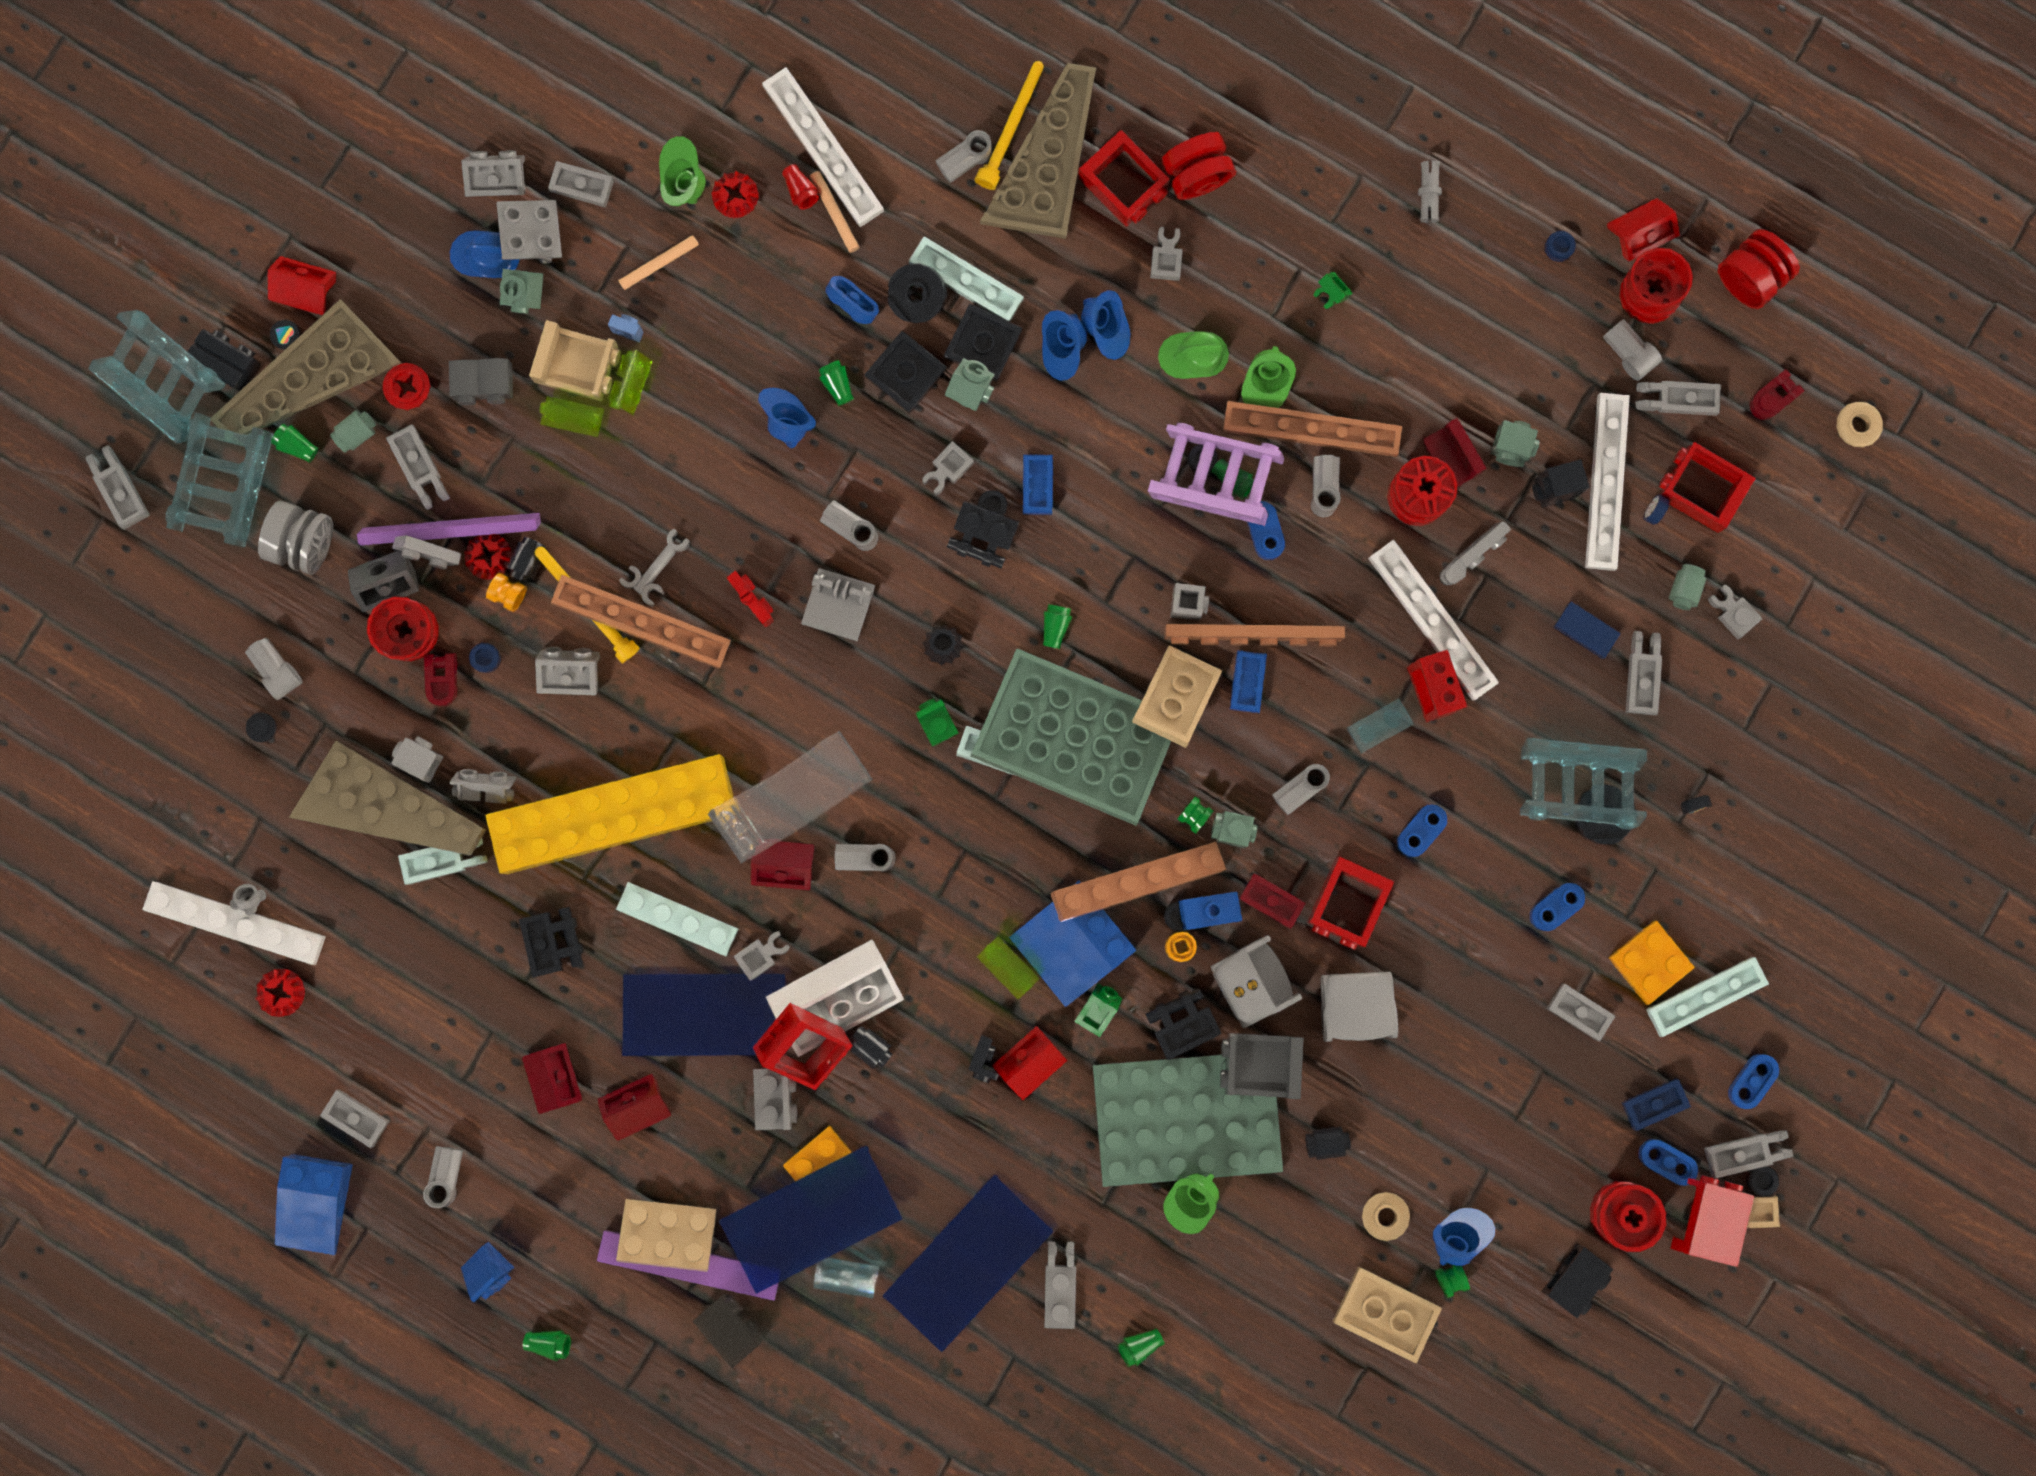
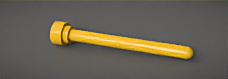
M1040 61L1033 63L988 164H984L983 168H979L974 180L983 188L995 190L999 183L1000 171L998 168L1044 69V65Z
M544 547L536 548L535 556L558 582L561 575L570 578ZM592 620L615 646L613 648L616 652L615 656L622 664L640 650V647L633 640L630 641L627 637L623 638L616 629Z

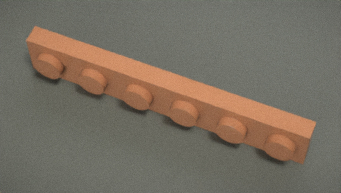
M1227 401L1223 432L1397 457L1402 426Z
M561 575L551 600L552 605L718 669L722 665L731 641L564 575Z
M1166 624L1164 628V640H1171L1173 645H1187L1189 640H1201V645H1218L1219 640H1230V645L1235 646L1248 645V641H1260L1261 646H1276L1278 641H1290V646H1307V641H1319V646L1333 647L1337 646V642H1341L1345 638V626Z
M1213 842L1053 891L1051 897L1059 920L1063 922L1221 873L1226 870L1217 842Z

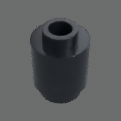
M524 537L522 542L517 543L506 567L511 570L509 576L526 583L528 578L534 580L541 566V561L535 556V550L538 547L546 548V546L528 537Z
M861 1026L850 1039L853 1045L851 1052L872 1069L877 1065L883 1068L893 1055L889 1051L892 1045L870 1028L867 1030Z
M1341 1126L1312 1130V1133L1305 1134L1308 1158L1316 1157V1160L1345 1157L1346 1150H1351L1349 1133L1343 1132Z

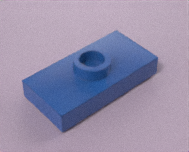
M1023 455V515H1052L1053 455Z
M1236 651L1229 710L1260 713L1267 654Z
M1238 892L1178 901L1183 931L1242 921Z

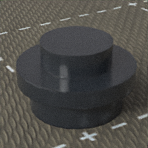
M256 713L246 723L247 735L256 742L263 743L271 740L277 731L276 721L271 715L266 713Z

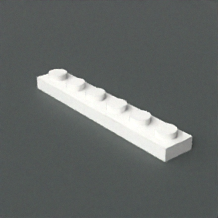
M787 67L762 82L764 89L858 226L862 227L883 213L884 208Z
M1600 393L1597 396L1585 568L1615 571L1618 567L1629 395Z
M1394 540L1368 558L1437 653L1448 649L1458 681L1473 701L1499 683Z
M152 881L142 909L311 965L317 964L326 936L255 913L247 915L243 910H233L230 905Z

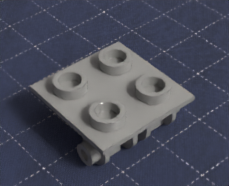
M556 200L496 202L502 260L540 259V263L547 264L552 262L551 258H562Z
M819 568L817 575H814L812 581L813 588L801 624L858 642L875 585Z

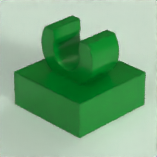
M1331 272L1318 281L1322 287L1318 288L1313 296L1317 298L1323 292L1327 293L1329 301L1323 307L1328 309L1335 304L1346 301L1353 293L1335 272Z

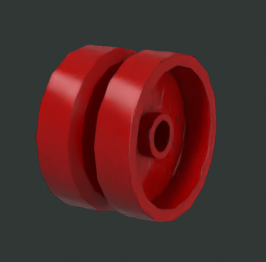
M1209 132L1190 138L1170 149L1162 157L1166 173L1169 176L1175 177L1172 181V187L1178 199L1189 200L1210 193L1229 182L1236 175L1237 171L1232 159L1229 156H1223L1227 147L1219 132Z
M1614 1181L1603 1186L1594 1195L1590 1206V1221L1595 1233L1604 1242L1627 1252H1641L1653 1247L1662 1237L1666 1227V1211L1661 1199L1652 1190L1629 1181ZM1630 1213V1217L1625 1220V1216H1629Z

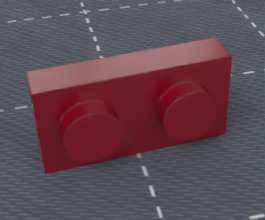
M1255 873L1252 874L1239 897L1240 901L1289 929H1292L1306 904Z

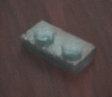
M1397 699L1346 729L1362 754L1414 723L1401 700Z
M819 1256L813 1288L873 1298L879 1266Z

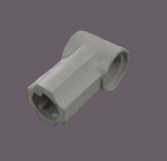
M975 130L966 137L965 141L938 158L935 162L946 180L951 183L976 165L986 163L992 156L991 139L986 132ZM977 142L986 145V149L979 153L971 150V147Z
M1624 319L1603 336L1605 341L1622 359L1624 370L1634 380L1639 381L1662 362L1659 351L1649 342H1643Z
M1321 455L1313 458V495L1310 505L1313 513L1323 518L1329 517L1335 512L1341 499L1339 493L1340 457H1335L1334 455ZM1328 496L1331 498L1333 505L1330 507L1322 506L1319 503L1318 497Z
M835 500L826 507L820 519L821 523L853 543L862 551L871 550L877 545L878 533L869 521L863 520ZM862 529H869L871 531L870 538L864 542L858 541V532Z
M265 637L254 642L245 652L263 677L261 679L263 685L276 700H280L303 683L297 671L288 662L284 661L268 638Z
M1312 764L1272 794V797L1288 816L1328 785L1330 780L1329 772L1323 765ZM1311 770H1317L1322 774L1323 781L1320 786H1312L1308 782L1307 775Z
M836 844L835 870L884 872L891 869L895 864V853L886 845ZM883 849L888 853L889 858L884 866L879 867L874 863L873 857L878 850Z
M436 1146L428 1185L423 1192V1198L428 1206L442 1208L455 1201L457 1196L456 1183L463 1150ZM438 1185L443 1186L447 1192L443 1202L437 1201L434 1197V1190Z

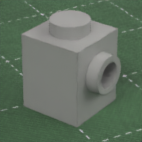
M1176 583L1173 588L1170 617L1199 621L1202 613L1207 614L1209 596H1204L1205 586Z
M418 736L415 741L405 737L404 741H400L394 748L392 753L394 759L391 764L422 781L430 783L444 756L431 750L433 744Z

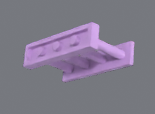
M1177 423L1176 426L1167 424L1166 431L1170 438L1175 439L1164 478H1161L1160 482L1154 480L1150 482L1148 492L1151 497L1265 526L1268 513L1265 507H1262L1263 504L1260 501L1271 463L1283 464L1284 456L1282 451L1278 450L1279 447L1269 443H1262L1261 446L1195 431L1194 427L1185 423ZM1186 443L1202 444L1204 446L1192 485H1189L1188 489L1178 487L1175 480ZM1215 448L1232 452L1221 491L1217 492L1216 496L1205 493L1206 490L1203 489ZM1243 455L1258 458L1260 462L1249 499H1245V502L1233 500L1232 492Z

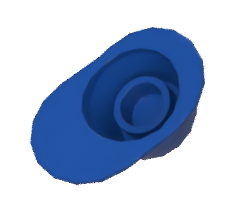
M465 232L455 239L450 249V261L454 268L461 274L471 277L502 278L503 269L515 270L520 259L502 260L499 232Z
M1107 290L1096 298H1087L1083 301L1084 308L1081 321L1087 333L1095 338L1101 354L1107 359L1116 360L1127 352L1131 334L1120 296L1115 291Z
M1060 310L1050 311L1045 315L1042 322L1043 363L1047 372L1054 379L1059 381L1068 380L1075 375L1079 367L1080 351L1086 344L1087 331L1077 314L1068 315Z
M766 388L759 393L758 401L768 415V432L774 438L783 441L789 448H795L798 441L805 437L807 431L812 430L816 426L813 416L809 414L801 401L790 392L780 388Z
M1462 1208L1454 1211L1433 1230V1240L1436 1244L1435 1248L1442 1266L1447 1263L1455 1266H1464L1470 1263L1495 1237L1493 1221L1487 1214L1473 1208Z

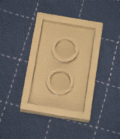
M1169 645L1132 722L1186 748L1222 670Z
M626 1199L616 1261L708 1272L717 1210Z
M1358 1266L1333 1319V1323L1417 1364L1442 1308Z

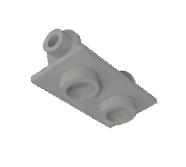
M464 769L457 772L450 781V784L453 785L452 796L457 797L458 800L480 801L481 791H485V802L507 804L508 801H513L514 790L510 788L516 781V777L507 776L505 772L479 774L476 770Z

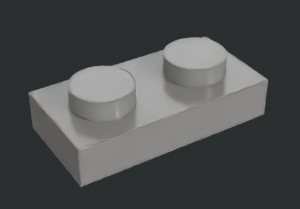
M556 161L548 189L555 194L606 207L614 179L609 175Z
M407 535L395 537L392 547L402 551V557L417 561L419 558L429 560L430 566L439 569H447V566L459 565L461 553Z
M1564 983L1560 985L1546 1008L1599 1042L1615 1018V1015Z
M340 1089L335 1091L320 1115L323 1119L370 1148L375 1146L390 1122Z

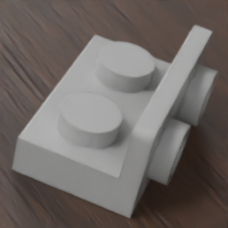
M514 150L499 151V156H487L486 151L470 152V157H466L461 161L465 196L524 195L526 193L523 171L525 155H517Z
M547 647L541 650L535 659L537 693L597 695V663L600 659V652H592L589 648L562 651L559 647Z
M767 1068L753 1069L755 1130L792 1129V1123H797V1104H792L791 1092H796V1081Z

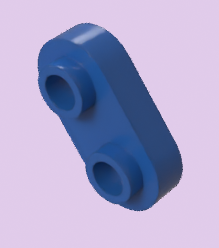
M833 276L825 289L829 299L847 312L855 322L860 324L872 323L879 313V307L876 302L849 279L842 276Z
M1260 501L1263 504L1262 507H1265L1268 513L1265 526L1247 522L1257 555L1264 560H1274L1282 554L1285 548V540L1275 508L1268 502ZM1272 539L1275 542V548H1267L1265 541Z
M1432 804L1422 807L1397 837V847L1403 855L1416 857L1427 850L1447 825V814L1444 809ZM1430 814H1434L1437 817L1435 825H1431L1428 822ZM1411 836L1418 839L1416 847L1409 845V838Z
M1565 883L1558 886L1532 907L1530 911L1532 925L1540 931L1556 929L1583 907L1585 903L1584 891L1574 883ZM1569 892L1575 896L1572 904L1566 900V895ZM1546 910L1552 915L1549 922H1546L1542 917Z
M1757 1054L1752 1056L1729 1087L1728 1096L1732 1104L1742 1109L1756 1107L1779 1075L1777 1061L1769 1055ZM1759 1064H1762L1765 1068L1764 1073L1761 1075L1756 1070ZM1742 1088L1747 1090V1096L1744 1099H1741L1739 1096V1091Z
M1649 1139L1640 1146L1638 1152L1640 1162L1667 1180L1685 1186L1689 1185L1687 1184L1688 1178H1697L1698 1166L1696 1162L1667 1143L1657 1139ZM1652 1149H1656L1658 1155L1652 1160L1649 1157V1152ZM1678 1164L1684 1166V1171L1680 1175L1675 1171Z

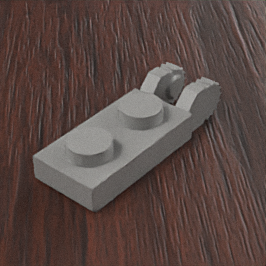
M1662 381L1661 383L1641 382L1637 384L1636 391L1641 393L1659 392V401H1637L1636 409L1642 411L1658 410V412L1717 416L1720 414L1721 385Z
M413 424L386 437L411 488L417 492L427 510L432 508L433 505L431 498L423 487L431 482L439 498L443 501L450 499L443 483L439 479L441 476Z
M107 445L102 448V452L110 465L108 469L103 470L99 460L93 454H90L85 459L94 475L92 478L121 529L125 530L147 518L150 514L124 466L120 464L113 449Z
M1502 521L1494 524L1440 572L1439 580H1441V583L1443 585L1446 584V586L1458 583L1459 580L1466 577L1467 567L1473 569L1485 559L1482 554L1489 548L1495 550L1507 540L1504 535L1511 530L1506 522Z
M1634 631L1631 640L1632 654L1629 657L1626 713L1655 716L1658 715L1662 667V656H1660L1661 635L1660 633H1653L1649 641L1650 654H1642V632Z
M1787 1131L1759 1134L1704 1148L1711 1177L1720 1178L1773 1165L1775 1161L1793 1157L1792 1149L1785 1148L1770 1153L1768 1143L1779 1142L1789 1138Z
M1048 1242V1265L1045 1268L1044 1327L1075 1329L1076 1265H1074V1242H1067V1265H1055L1057 1246L1055 1242Z

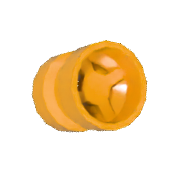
M498 573L487 589L486 598L494 603L500 602L504 608L515 612L526 595L527 587L519 582L513 584L508 576Z
M1173 933L1166 940L1165 951L1173 961H1188L1196 953V941L1189 933Z

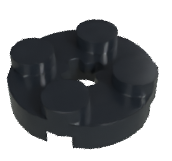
M922 263L905 265L899 268L892 275L888 284V304L897 317L907 322L920 323L935 318L943 309L948 296L941 275L934 268ZM912 286L916 288L922 287L923 299L921 301L918 298L911 299L910 296L913 293L911 290Z
M1612 785L1596 786L1580 795L1575 806L1574 819L1581 836L1600 845L1614 844L1623 840L1636 823V808L1631 798L1620 791L1621 789ZM1603 806L1606 807L1608 812L1613 814L1612 818L1607 820V824L1603 823L1601 818H1598V812L1602 811Z

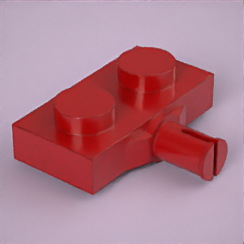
M735 570L726 577L739 594L741 602L744 605H748L765 628L774 622L770 615L774 612L773 608L764 597L760 600L757 599L752 592L756 587L746 574L740 577Z

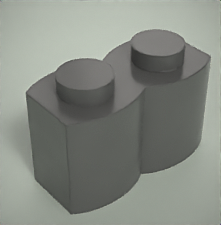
M503 358L449 361L450 397L458 401L459 405H475L476 400L487 399L489 404L505 403V399L513 398L512 363L508 359Z

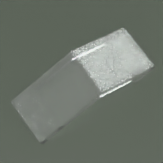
M838 731L820 741L811 750L773 776L713 808L708 815L742 864L804 828L873 779L841 732Z

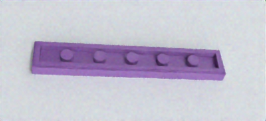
M540 513L366 527L357 533V540L360 545L394 543L395 537L405 535L419 540L536 531L541 524Z
M608 1230L603 1232L597 1258L598 1262L773 1301L776 1298L782 1269L716 1254L710 1255L708 1272L617 1262L616 1257L620 1233Z

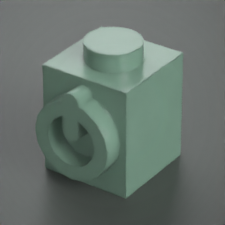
M503 269L502 281L500 283V305L511 306V312L529 314V308L540 309L543 273Z
M963 358L953 373L945 396L959 402L964 407H969L976 411L982 401L985 403L989 401L995 388L991 386L995 374L989 372L983 363L976 360L968 361Z
M1504 420L1498 426L1490 454L1495 455L1496 461L1504 465L1523 467L1524 463L1530 457H1535L1540 443L1539 440H1536L1538 430L1532 429L1531 425L1527 422L1514 421L1512 423Z
M1228 811L1216 812L1211 838L1216 839V842L1246 848L1249 842L1254 843L1258 825L1253 824L1254 817Z

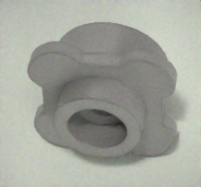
M251 884L241 885L234 891L230 906L233 910H243L247 915L254 914L259 903L266 899V893L264 890L257 891L256 887Z

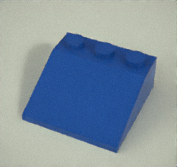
M1053 902L1009 937L1065 1007L1137 951L1103 909L1060 922Z

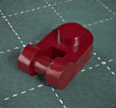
M1787 369L1778 374L1751 398L1749 404L1750 411L1756 418L1767 420L1774 417L1805 391L1800 384L1796 385L1790 378L1791 374ZM1779 385L1787 392L1783 398L1775 390Z
M446 653L443 657H436L435 654L424 656L425 694L429 702L436 706H449L457 697L458 661L456 653ZM445 668V676H436V670Z

